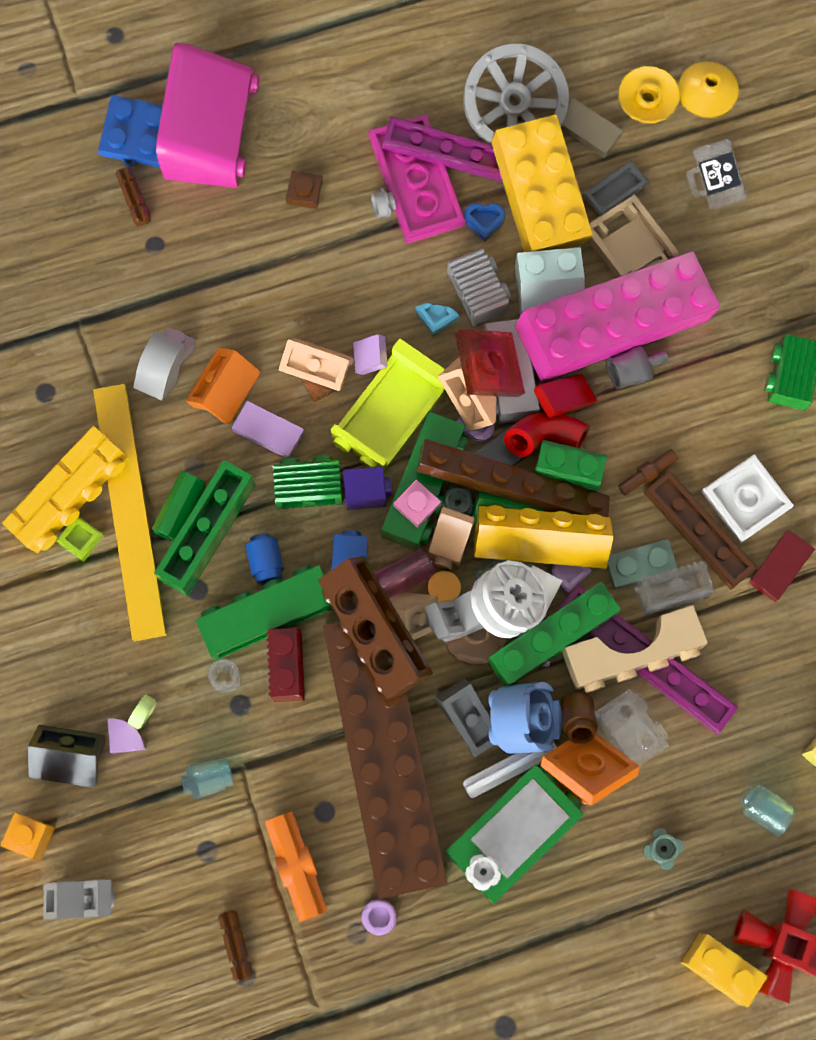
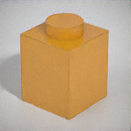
M14 813L0 846L31 859L42 860L56 827L29 816Z

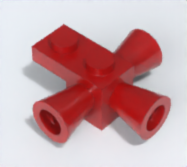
M788 889L784 923L773 922L772 927L745 909L740 913L734 927L732 942L765 949L763 956L772 959L764 974L767 976V979L758 991L759 993L790 1004L793 969L816 977V936L806 932L816 914L815 897Z

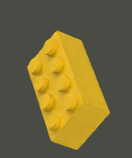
M557 114L496 130L491 143L523 251L568 249L585 245L593 234Z

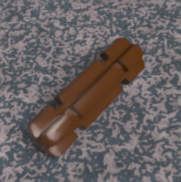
M125 167L117 170L116 177L135 225L143 226L148 224L151 218L132 169Z
M234 910L221 913L218 920L220 928L224 929L225 932L223 939L229 963L232 962L233 964L231 968L233 979L236 982L249 979L253 973L250 962L247 963L246 960L248 953L242 929H238V924H240L238 914Z

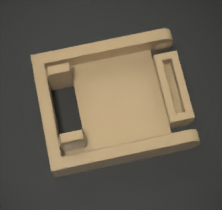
M635 194L589 223L593 235L588 242L616 278L668 260L667 257L672 259L678 256L676 247ZM624 214L629 223L607 236L609 230L605 225Z

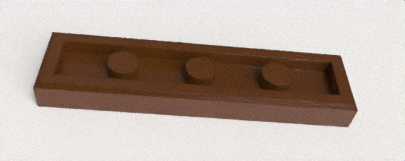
M670 470L643 492L730 590L735 588L758 568Z

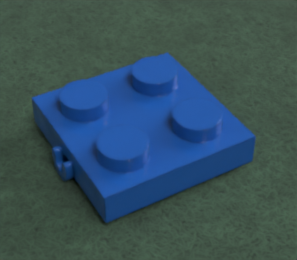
M111 95L98 148L99 156L123 160V163L127 166H135V163L160 168L156 145L163 105Z

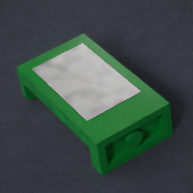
M536 764L445 851L446 855L465 875L466 868L470 866V860L476 855L492 856L498 861V871L501 872L499 882L494 886L491 885L487 890H480L492 904H495L584 816L579 810L582 804L569 791L564 794L555 785L558 779L545 769H540ZM482 868L480 874L486 875V869Z

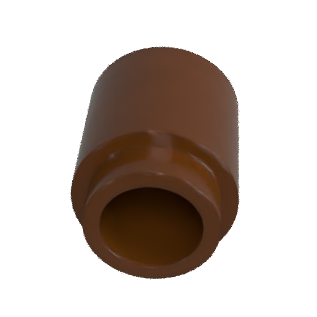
M573 692L566 695L560 702L564 733L574 743H587L595 737V732L598 729L594 700L590 695L583 692Z

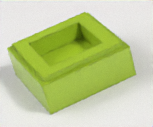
M78 517L74 523L65 528L56 542L84 562L104 535Z

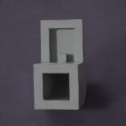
M167 328L162 334L155 332L148 341L139 360L133 388L163 400L176 386L180 365L194 351L196 339L186 336L181 331Z
M472 590L454 600L435 602L425 607L429 617V626L438 639L449 642L484 628L477 620L472 608Z
M111 879L44 884L43 920L111 916V908H113L115 902V893L111 887Z

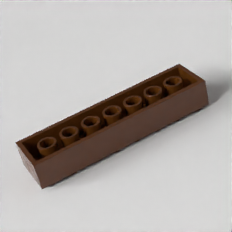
M370 622V631L375 636V625ZM340 623L323 625L378 900L447 885L407 692L386 699L385 695L376 688L371 671L358 657L357 647L350 635L341 628ZM388 651L387 660L393 665V656Z

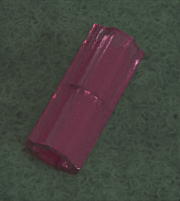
M421 548L374 574L388 598H391L430 578L436 571L427 553Z

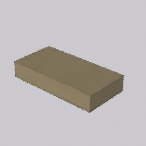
M574 98L568 103L565 119L560 126L562 131L603 158L607 156L623 133L622 129Z

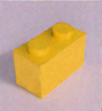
M705 933L698 934L681 961L682 964L736 1003L746 1007L750 1006L767 979V976Z

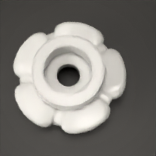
M476 855L470 860V866L466 868V877L469 882L474 884L476 889L487 890L491 885H496L500 880L499 863L492 856ZM482 868L487 871V874L484 876L480 874Z

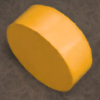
M440 571L430 578L428 595L438 596V602L451 601L460 595L461 583L455 574L449 571Z

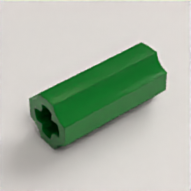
M180 471L151 530L158 536L173 542L207 486L205 482L187 472Z

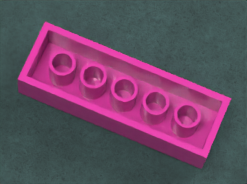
M692 251L526 309L516 322L515 328L542 383L624 353L634 347L643 346L706 323L721 306Z

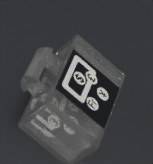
M729 138L694 149L693 156L696 167L686 173L692 196L706 197L711 211L745 201L747 196L733 152L732 141ZM696 173H699L704 189L699 192L693 176Z

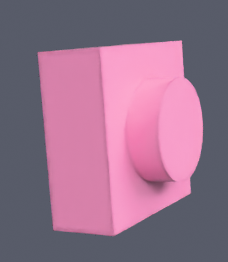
M415 480L393 503V506L419 528L440 506L441 501L420 482Z

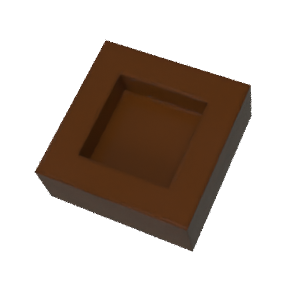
M292 170L286 194V204L317 209L323 183L322 176Z

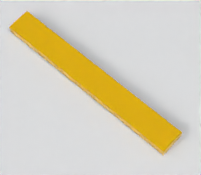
M125 384L93 389L99 431L128 456L124 461V469L117 476L109 477L107 482L132 640L136 642L167 636L159 582L154 574L156 564L127 387Z

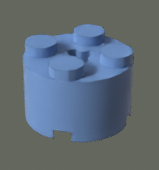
M545 682L512 684L510 686L504 685L498 690L491 691L489 695V705L491 707L490 742L493 745H499L503 751L510 754L547 752L555 747L551 746L553 739H559L562 730V712L559 700L553 701L549 693L554 691L552 687Z

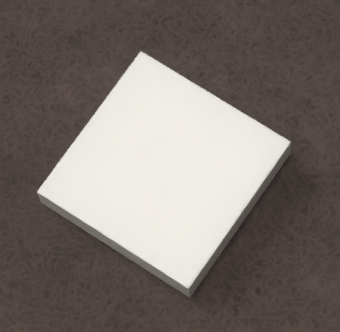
M755 454L701 491L702 495L739 544L794 507Z

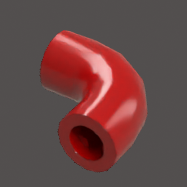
M544 411L524 416L508 429L504 435V443L511 453L519 457L530 455L538 445L542 444L543 440L581 449L588 435L590 425L564 414L548 418Z

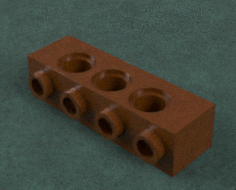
M364 556L347 558L318 579L323 589L322 594L325 600L333 606L340 618L341 628L350 635L357 647L358 657L368 666L374 677L376 688L385 695L386 699L404 694L433 674ZM354 592L356 593V595H357V597H358V605H357V606H356V605L354 604V602H353V593H354ZM370 622L375 625V636L370 631ZM388 651L393 656V665L387 660Z

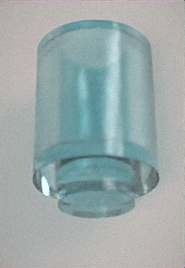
M759 785L756 789L750 787L740 802L744 806L742 814L778 837L790 825L797 810L795 806L762 785Z

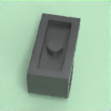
M462 678L435 696L441 710L455 726L474 757L493 746L489 739L491 717L467 680Z

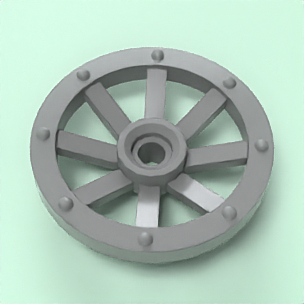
M518 43L502 45L484 54L471 69L463 93L464 110L470 126L484 142L491 145L495 132L487 126L502 115H507L506 127L516 125L518 116L524 122L536 120L527 108L555 110L554 115L557 114L561 126L569 103L567 82L558 64L544 51L530 45ZM517 57L513 80L509 84L496 61ZM526 59L538 64L545 71L525 86L522 84ZM487 68L500 88L501 93L477 86L480 76ZM549 79L552 80L556 99L531 98V94ZM475 97L499 103V106L481 118L477 110ZM515 97L518 100V105H512L509 98Z

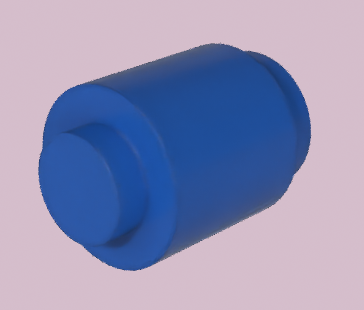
M268 533L252 536L250 538L251 542L245 545L251 576L260 585L274 579H282L281 572L284 570L277 538L270 537Z

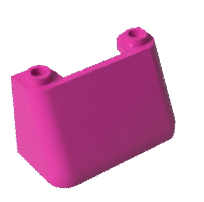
M177 42L174 44L156 145L157 158L164 179L238 188L239 177H244L246 170V158H241L240 143L247 100L251 99L252 94L258 93L259 74H255L253 67L191 44Z

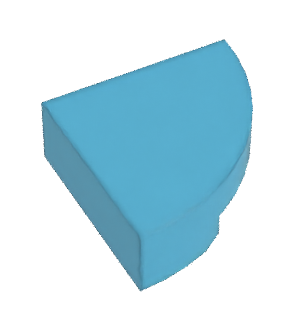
M425 303L415 307L416 314L432 336L459 320L457 312L448 306Z

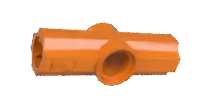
M293 812L265 821L277 856L275 857L278 872L284 887H287L299 922L327 912L328 909L316 878L318 873L308 846H305L301 831Z

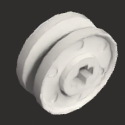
M508 560L495 565L490 571L482 574L474 582L471 592L472 608L477 620L487 631L503 638L519 636L528 629L538 625L545 617L548 607L547 591L541 578L530 567L516 561Z

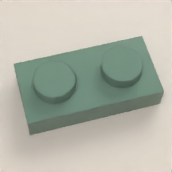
M666 539L609 555L607 571L613 590L676 573L678 567L669 540Z

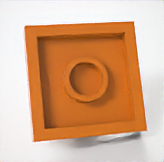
M596 733L595 737L587 743L578 744L570 740L543 755L541 767L574 792L573 795L581 804L590 805L595 804L636 778L640 768L638 764Z

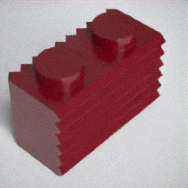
M300 628L269 629L266 632L268 637L266 639L268 643L266 647L269 657L267 659L269 663L267 666L269 672L267 674L270 684L268 687L270 693L268 695L274 702L303 701L305 696L302 634Z

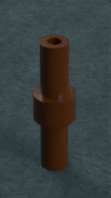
M670 449L654 461H647L637 468L638 472L618 485L621 493L626 496L643 483L649 484L658 478L659 472L678 460L676 453Z

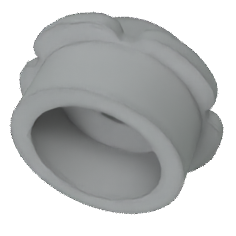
M380 188L379 192L371 194L372 207L376 217H386V219L391 217V212L396 210L393 194L385 192L384 188Z

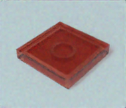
M465 328L455 332L467 395L520 397L525 394L512 332Z

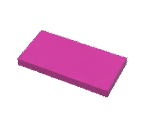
M427 114L406 119L410 122L431 127ZM388 125L369 130L368 137L387 191L393 194L395 200V213L406 244L464 227L466 221L446 166L383 149L382 145Z

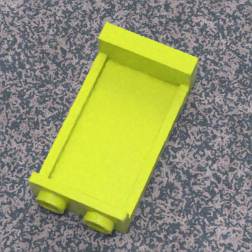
M400 338L392 348V356L387 361L388 367L378 372L339 425L334 424L331 428V437L334 439L332 442L338 449L347 454L349 451L360 457L359 462L365 468L383 467V474L446 392L438 378V375L445 369Z

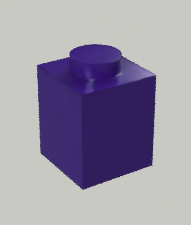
M383 467L343 470L347 510L386 507V497L392 496L390 477L383 476Z

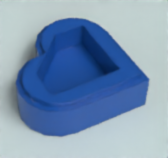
M472 203L465 209V224L485 242L503 225L505 210L497 203H489L486 206L480 203Z

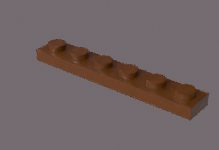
M424 439L421 445L417 472L540 508L547 512L564 511L578 515L598 514L603 517H608L610 496L428 439Z

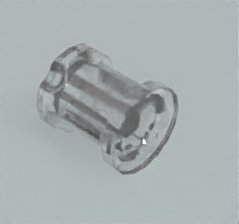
M220 659L210 666L208 679L218 692L224 694L232 693L239 688L241 684L240 671L232 661ZM230 670L231 681L228 683L223 680L220 683L221 679L218 677V673L220 671L227 673Z

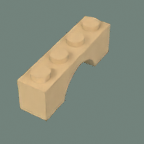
M692 605L662 615L656 621L655 636L652 643L643 651L631 654L616 652L596 637L566 647L562 654L575 690L584 688L586 693H590L604 688V681L616 677L618 682H623L636 677V670L648 667L649 671L652 672L669 666V659L680 656L681 661L697 657L701 655L699 649H702L708 642L695 608Z

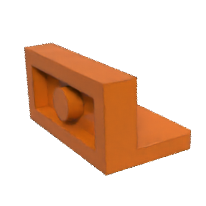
M217 348L185 401L194 408L209 411L221 422L230 424L259 377L260 371L236 350Z

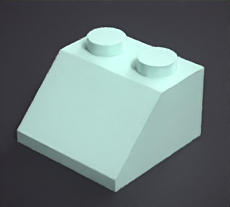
M581 247L517 253L514 270L520 316L526 309L585 289Z

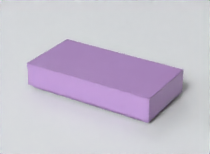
M249 401L245 403L232 426L233 432L284 458H291L305 433L303 428Z

